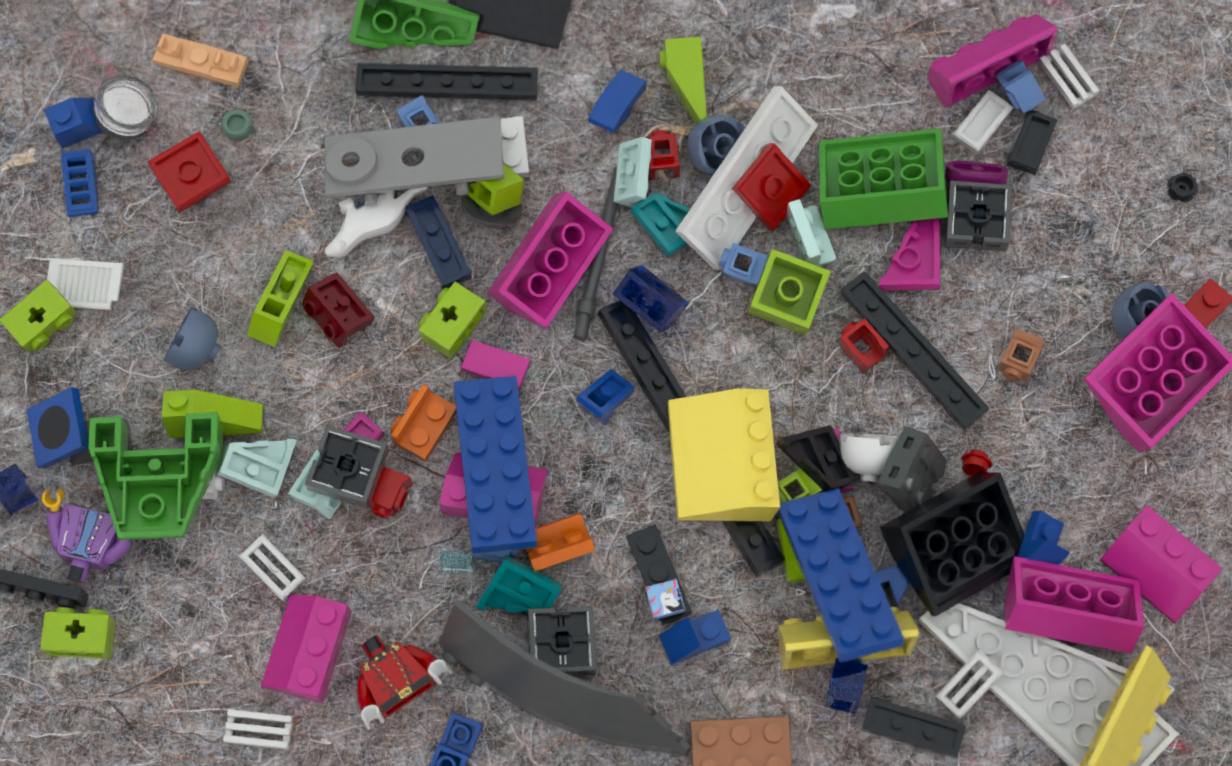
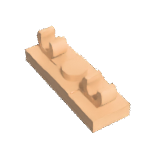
M162 34L153 57V62L156 65L239 87L249 62L247 56L167 34Z

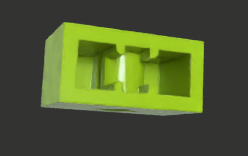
M46 279L0 318V322L17 342L31 353L46 346L50 340L49 337L57 330L61 331L67 328L73 322V317L77 314V311L57 288ZM42 314V317L44 318V321L42 323H39V320L37 319L38 315Z
M454 282L450 288L446 287L442 290L437 298V306L431 313L427 312L418 325L421 340L451 360L487 312L486 302L457 282ZM446 317L450 318V320H448L447 323L445 321Z
M58 607L55 609V612H45L40 650L47 656L111 659L116 621L110 615H107V611L100 609H88L87 614L75 613V610L71 608ZM80 627H82L84 629V633H78L76 638L73 635V632H78L80 630Z

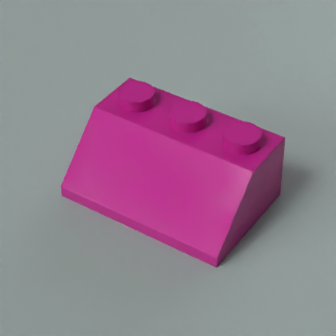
M455 453L445 476L439 506L442 514L468 519L461 453ZM528 466L536 528L548 470Z
M1148 505L1100 559L1103 564L1119 577L1140 580L1141 596L1174 624L1223 570V568Z
M290 595L261 687L323 704L352 614L348 605L318 596Z

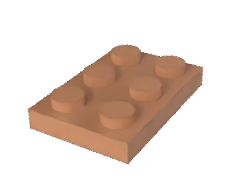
M789 716L691 721L693 766H792Z

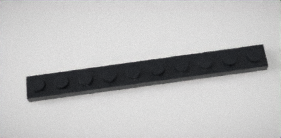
M623 298L601 308L598 316L670 434L667 402L672 399L684 398L686 395L628 299ZM722 521L755 577L784 563L785 558L762 521Z

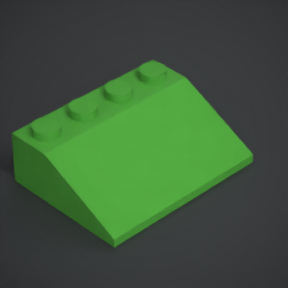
M941 128L819 141L820 206L824 230L948 217Z

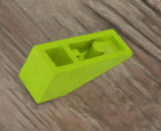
M701 37L665 39V50H659L660 68H666L668 82L696 124L707 117Z
M503 164L504 178L469 182V194L467 195L491 215L518 206L521 202L524 179L505 164Z
M285 250L253 312L247 336L276 347L314 261Z
M196 389L164 391L162 420L168 438L185 437V415L187 413L218 412L223 424V435L262 433L264 407L261 403Z

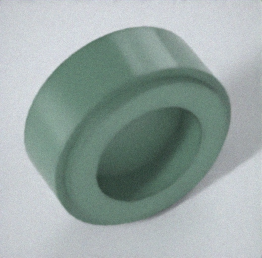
M233 109L228 111L222 118L221 126L224 134L229 139L242 141L252 133L253 123L246 111Z

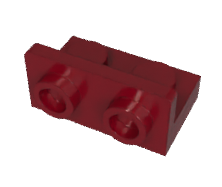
M337 272L309 286L302 301L307 315L318 323L323 329L324 335L329 340H332L338 348L345 345L348 336L372 324L374 320V315Z

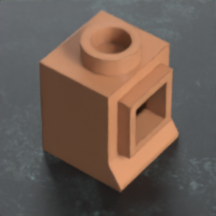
M1016 328L998 370L1002 371L1003 375L1010 380L1027 382L1045 340ZM1016 346L1031 351L1027 363L1012 357Z

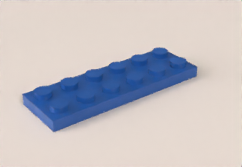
M516 376L454 382V394L472 554L537 547Z
M839 488L780 503L779 517L839 663L904 646V637Z

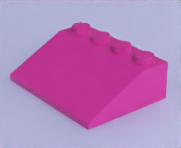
M1171 293L1083 380L1116 429L1140 453L1151 449L1232 369V356Z

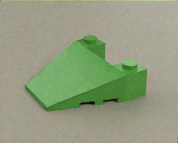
M218 412L187 413L185 415V448L128 451L129 430L122 416L89 418L88 448L118 539L135 540L185 537L223 456V424Z

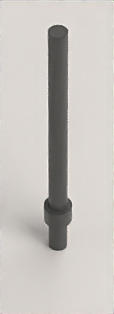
M614 167L602 216V220L611 227H613L618 203H614L617 167ZM610 235L591 262L583 299L578 302L576 310L578 319L573 336L577 340L586 339L590 319L594 318L597 305L594 302Z

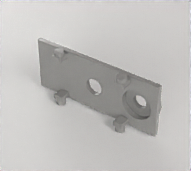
M500 116L324 136L325 197L333 198L364 194L365 206L377 204V192L456 184V194L467 195L469 194V182L504 178ZM411 151H419L424 154L423 161L416 166L405 165L403 157ZM355 155L360 158L355 166L347 167L343 165V160L347 156Z

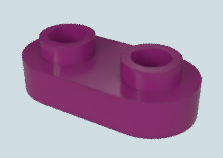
M957 160L947 163L945 177L949 181L1005 185L1007 183L1008 169L998 164Z

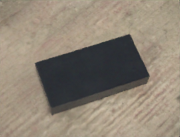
M1034 110L1028 111L1007 165L1036 176L1058 119Z

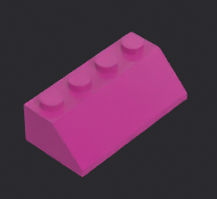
M1037 14L1028 18L1020 17L1013 21L1010 27L1002 31L994 30L987 34L982 41L976 44L968 43L961 47L956 54L948 58L942 56L936 59L930 66L927 80L943 106L947 108L999 82L995 75L1022 59L1027 68L1039 62L1042 56L1049 55L1052 51L1058 29L1054 24Z
M568 192L553 195L486 294L508 311L546 329L613 228Z
M1014 556L1004 604L1005 629L1121 652H1133L1144 629L1140 580Z

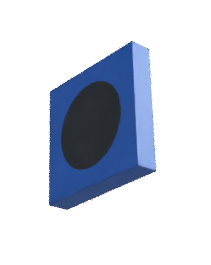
M70 387L26 409L37 468L46 469L89 447L78 388Z

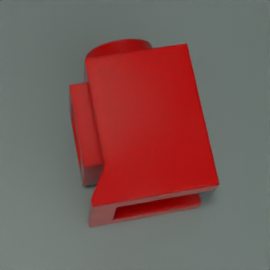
M657 130L652 132L651 136H646L645 138L652 140L649 180H656L655 170L673 169L674 178L680 177L676 133L669 134L667 130ZM670 148V154L655 155V150Z
M865 318L858 324L851 322L841 331L840 334L842 336L840 337L839 346L857 365L862 374L887 356L889 345ZM861 338L870 347V350L863 355L854 346Z
M383 467L369 508H372L371 512L384 519H389V516L394 517L396 512L400 513L408 496L407 490L413 486L411 477Z

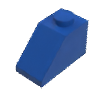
M70 98L43 109L53 134L62 149L104 132L97 125L93 117L92 106L95 98Z

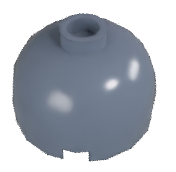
M729 115L708 116L698 121L690 131L687 140V152L693 165L701 172L714 175L744 131V125L741 122H736Z
M1147 281L1124 289L1114 301L1112 308V321L1115 330L1125 339L1169 293L1161 285L1155 286Z
M191 306L163 360L183 370L200 368L207 359L213 362L221 345L216 343L219 332L215 322L204 312Z

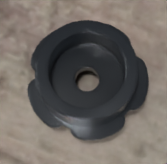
M1187 173L1177 174L1171 177L1167 183L1169 196L1175 201L1180 200L1182 203L1191 201L1193 195L1198 191L1195 179ZM1183 186L1185 190L1181 191L1179 187Z

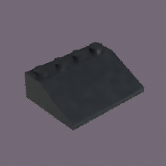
M978 472L880 526L892 558L930 614L935 617L1009 575L1014 556L1018 557L1025 535L1000 472Z

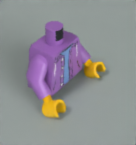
M48 488L42 495V502L48 507V531L53 549L57 551V555L62 560L71 562L66 577L68 580L84 584L90 567L106 570L109 564H114L130 550L132 540L118 539L110 514L65 503L62 508L59 504L64 500L65 492L59 489L57 491V500H53L50 497V489Z

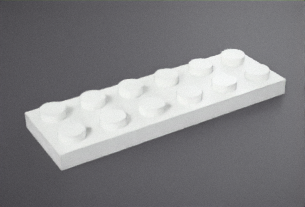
M774 86L675 231L713 269L721 270L723 268L718 264L724 249L731 250L733 243L739 244L757 217L732 190V187L769 143L776 144L793 163L818 126L782 86Z

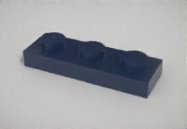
M434 196L405 207L442 288H450L454 282L459 284L472 278Z

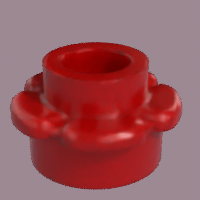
M971 450L961 457L963 460L962 470L969 476H973L978 472H988V469L992 467L991 459L981 450Z

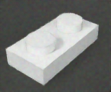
M523 116L502 118L503 164L507 165L520 177H530Z

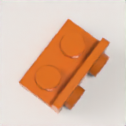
M423 384L419 391L414 390L407 401L408 409L403 417L398 416L395 419L390 432L392 433L391 438L394 445L427 462L457 412L456 405L432 393L429 386Z
M581 513L536 527L537 547L526 548L534 572L595 551L593 541L586 529Z

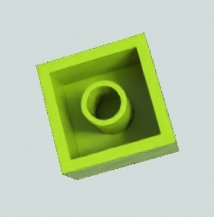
M772 249L747 313L805 335L811 326L831 271Z

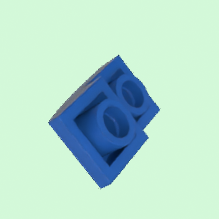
M620 70L599 97L588 116V122L615 133L630 116V107L646 91L647 81Z
M452 712L430 766H467L484 724L459 713Z

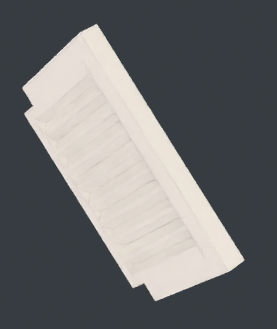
M50 258L47 280L57 288L73 308L111 310L112 302L119 303L124 264Z

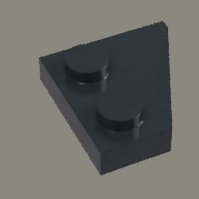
M831 425L783 437L777 442L778 448L824 492L837 488L840 490L851 487L857 482L853 471L846 466L842 458L840 443Z

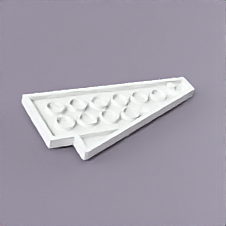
M960 603L936 617L927 611L919 619L918 622L963 665L982 648L986 652L985 655L992 658L995 664L1005 671L989 690L1068 766H1080L1127 668L1047 637L1005 629L1004 620ZM979 660L970 671L975 674L984 664ZM988 670L979 680L984 684L993 672ZM1167 685L1168 687L1172 688V693L1175 689L1172 686ZM1155 711L1153 715L1158 717L1151 733L1149 735L1144 733L1139 742L1140 745L1144 746L1136 763L1129 762L1128 766H1149L1179 735Z

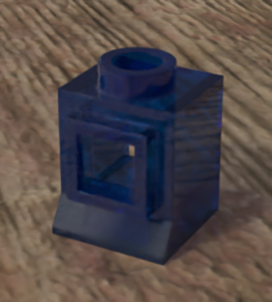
M16 463L0 472V503L7 508L10 515L39 500L36 494L28 487L25 481L28 479L26 474Z

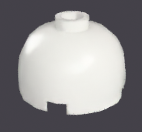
M854 433L840 434L839 442L841 455L846 466L854 473L860 474V480L878 481L879 475L882 474L899 438L893 435L865 433L855 437Z

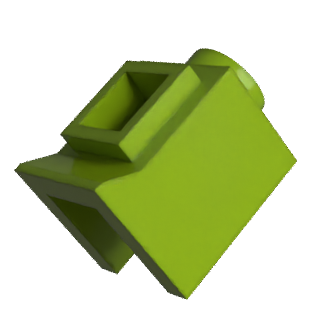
M800 468L778 482L780 503L792 500L785 489L798 482L804 493L793 500L822 493V489Z

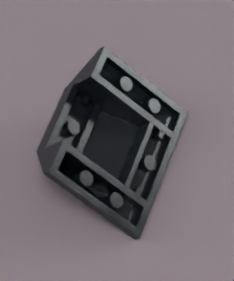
M449 0L448 3L480 15L476 28L477 32L559 49L572 0Z

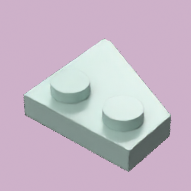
M297 440L229 443L225 447L216 474L274 498L280 490Z

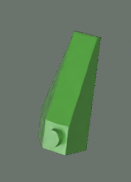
M358 0L348 41L376 49L406 45V48L424 44H434L435 46L472 45L480 15L442 0Z

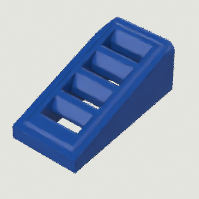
M90 149L62 152L61 164L67 216L99 214L96 159ZM87 174V178L73 179L75 175ZM73 188H89V190L73 192ZM90 198V203L74 204V200Z

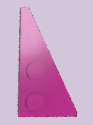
M940 218L912 222L902 240L901 248L895 252L885 276H882L879 280L881 290H940Z

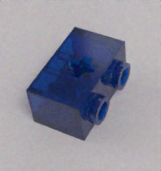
M643 265L629 269L612 293L659 332L673 327L689 304L688 301Z
M835 658L825 699V708L856 715L868 668L867 664L862 663V659L855 658L839 663L838 658Z

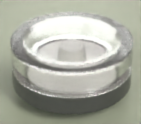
M117 75L107 79L101 85L92 106L93 117L101 130L114 138L131 140L142 136L149 129L158 109L157 98L151 87L141 79L130 75Z

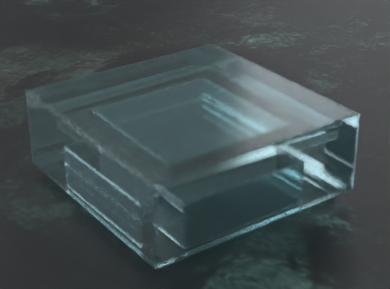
M440 552L439 563L442 570L474 572L475 560L470 552Z

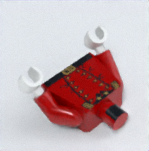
M378 635L368 639L363 643L362 648L370 660L360 666L363 674L357 680V702L366 728L368 730L371 729L369 723L373 719H379L381 724H383L384 719L435 686V682L439 685L442 684V681L439 679L440 674L449 672L451 675L453 673L445 661L437 659L430 652L414 645L402 646L399 642H395L386 648Z

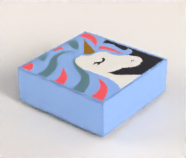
M677 579L645 587L654 620L685 612Z

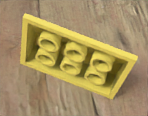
M737 388L668 400L677 520L771 521L780 508L768 389Z
M891 607L904 637V646L840 663L911 655L919 637V631L909 612L899 611L898 607ZM821 616L816 617V621L803 622L802 618L787 619L783 621L784 625H778L777 633L782 670L839 663Z
M1146 645L1129 665L1080 766H1128L1129 762L1135 764L1144 747L1139 742L1144 733L1148 735L1151 733L1158 719L1153 713L1158 704L1161 706L1165 704L1172 688L1167 686L1171 676L1153 648Z

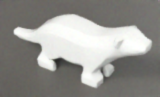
M428 187L408 189L397 198H395V191L377 192L381 193L378 195L377 204L365 206L364 204L356 208L352 198L339 202L340 211L345 218L338 234L325 248V255L327 257H344L360 242L391 232L403 218L406 211L405 207H408L411 200L421 192L426 191Z

